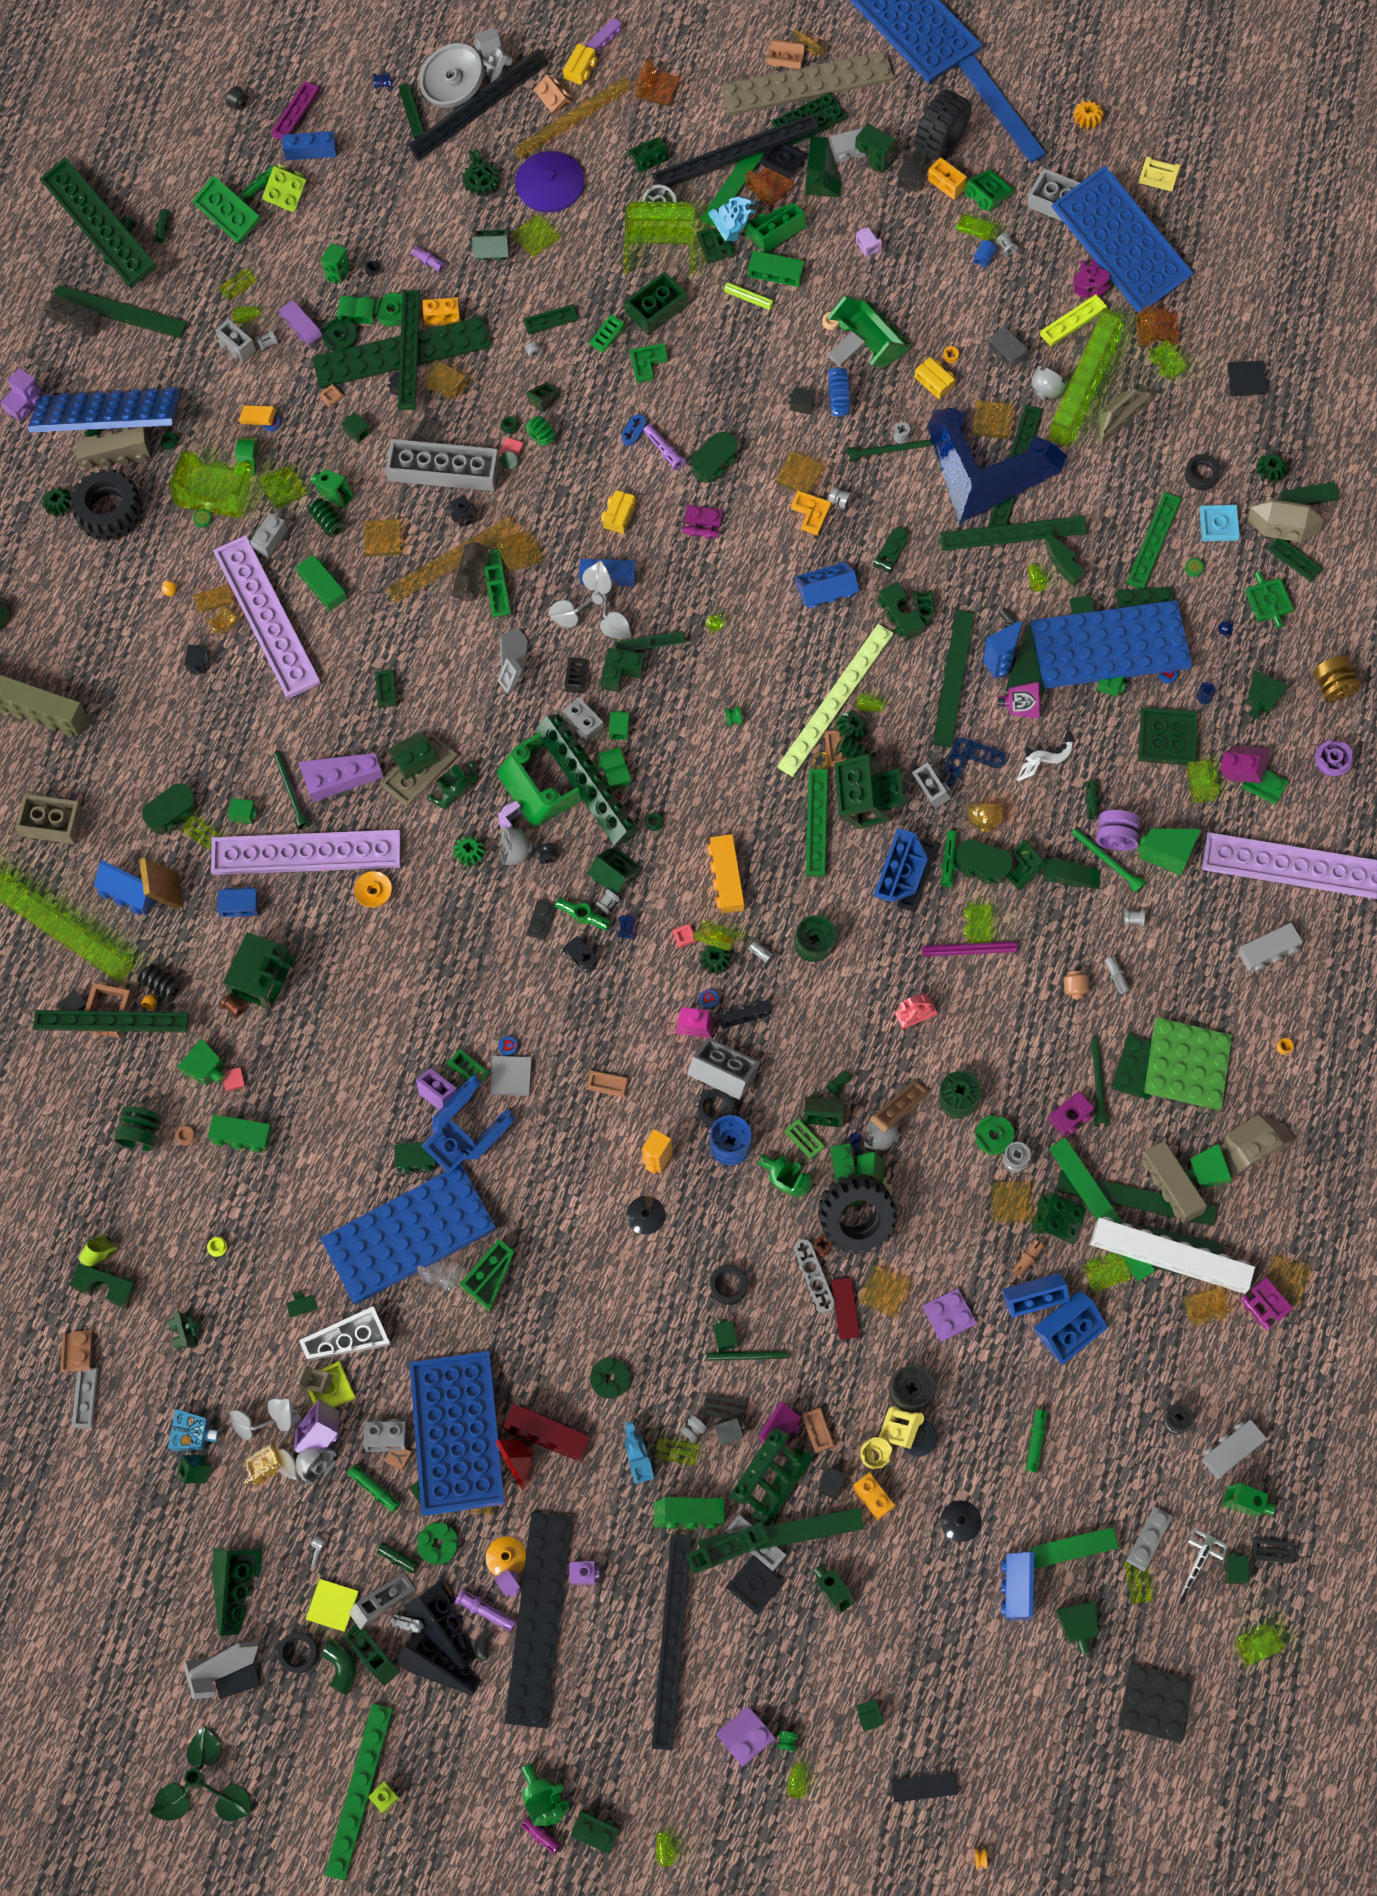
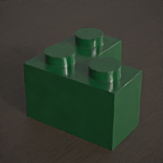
M867 123L856 136L855 148L860 153H865L869 156V166L873 171L884 173L895 159L896 139Z
M608 647L600 680L601 689L620 692L623 676L642 679L645 667V654Z

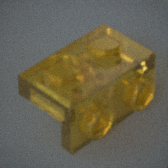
M1221 1286L1182 1297L1188 1320L1195 1325H1203L1207 1323V1320L1213 1318L1222 1319L1226 1317V1314L1231 1313Z
M275 1443L269 1444L243 1461L249 1478L244 1480L243 1483L244 1485L252 1484L257 1486L264 1482L263 1478L276 1475L278 1473L277 1470L284 1466Z

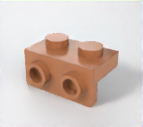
M772 39L767 64L773 67H788L793 70L801 69L805 44Z
M546 75L533 90L550 112L555 114L566 102L572 104L573 101L569 98L571 94L560 86L562 83L558 78Z

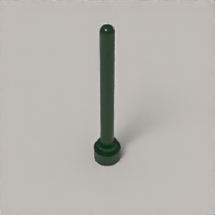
M927 439L866 449L848 447L847 455H849V462H853L862 456L930 447L933 442Z
M275 751L273 755L296 814L294 821L297 830H302V826L305 824L307 827H310V819L306 814H303L280 751Z
M1094 1036L1091 1039L1097 1113L1096 1117H1094L1095 1127H1100L1099 1124L1104 1123V1127H1108L1111 1124L1110 1116L1105 1112L1099 1038Z

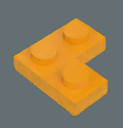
M797 491L791 504V509L806 514L801 530L819 535L830 510L831 502Z

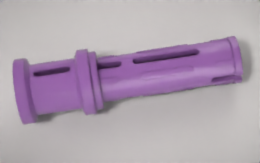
M652 424L644 428L643 432L662 452L663 459L668 460L673 470L676 471L685 464L686 459L677 453V449L674 446H670Z
M463 1587L455 1601L456 1605L461 1604L468 1608L470 1613H478L508 1632H511L517 1621L485 1603L481 1596L476 1597L471 1594L465 1587Z

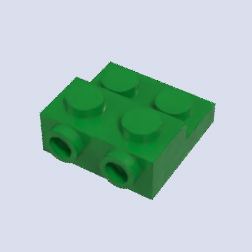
M991 169L969 179L964 189L966 196L974 199L978 207L985 209L987 212L999 207L1001 201L1012 196L1015 191Z

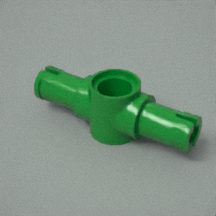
M559 897L555 903V908L568 913L579 924H587L589 926L592 924L604 931H607L610 926L611 920L596 914L586 903H572L562 897ZM582 911L587 912V915L583 917L578 914Z

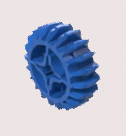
M835 367L830 369L828 373L831 414L833 416L848 415L850 407L848 373L845 368Z

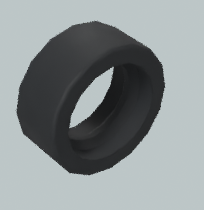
M1207 454L1193 456L1188 461L1185 469L1187 484L1197 490L1211 489L1216 485L1220 476L1218 461ZM1199 464L1209 466L1213 470L1212 478L1208 480L1196 478L1192 474L1193 467Z
M715 1088L703 1093L698 1101L700 1119L710 1127L718 1119L711 1118L706 1114L705 1104L709 1099L720 1097L726 1101L728 1111L725 1116H734L735 1113L733 1097Z
M721 1266L711 1276L710 1290L712 1296L722 1304L733 1305L739 1303L747 1293V1277L736 1266ZM725 1274L737 1276L741 1283L739 1292L730 1297L722 1295L717 1288V1282L721 1276Z
M293 1632L285 1636L278 1647L280 1664L287 1671L295 1674L309 1671L316 1664L319 1656L316 1641L308 1634L302 1632ZM296 1640L306 1642L310 1648V1657L302 1665H293L286 1657L288 1646Z

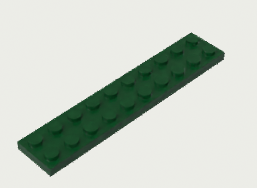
M66 157L40 178L41 182L130 289L157 268V265Z
M483 316L419 331L418 365L491 348ZM401 335L313 356L312 360L319 388L322 389L332 384L335 386L399 370Z

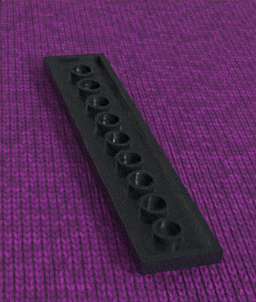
M531 1512L504 1724L547 1729L572 1516Z

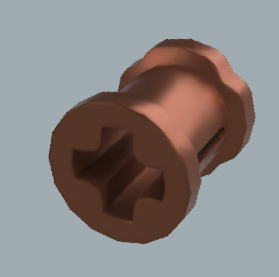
M228 994L222 1000L220 1006L222 1009H227L232 1013L235 1019L246 1009V1005L235 1000L232 994Z
M825 1235L818 1236L814 1241V1252L820 1257L830 1254L832 1242ZM821 1242H824V1245H826L824 1250L820 1247Z

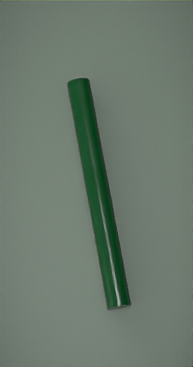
M787 1351L707 1353V1361L788 1359Z

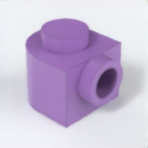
M506 1569L494 1578L506 1597L508 1595L512 1597L521 1591L517 1583L520 1579L514 1570L509 1571Z

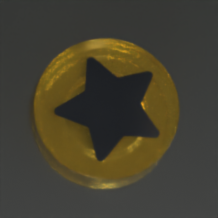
M818 752L812 759V765L815 769H828L831 765V757L825 752Z

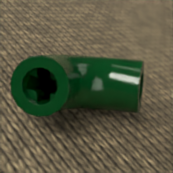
M331 1638L322 1653V1657L334 1664L336 1669L335 1676L329 1686L339 1693L348 1696L357 1675L356 1661L348 1648Z

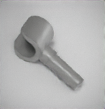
M315 1536L311 1542V1546L316 1548L311 1564L312 1567H316L319 1554L323 1549L322 1546L323 1544L325 1545V1540L318 1536Z

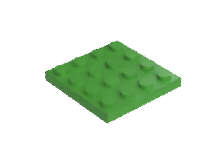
M1157 1017L1154 1022L1144 1093L1221 1110L1232 1035Z

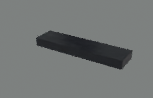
M922 838L920 844L928 860L916 894L899 899L897 907L911 912H915L939 846L937 843Z

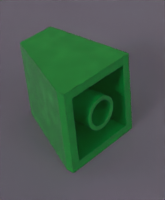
M1150 828L1148 835L1144 833L1137 850L1140 852L1139 858L1181 876L1201 830Z

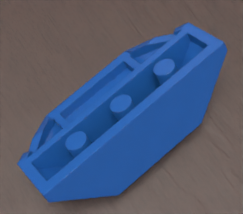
M897 828L873 897L894 902L916 894L928 860L916 833Z

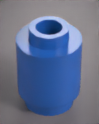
M981 241L974 254L975 264L979 265L982 263V267L990 264L997 250L993 241Z

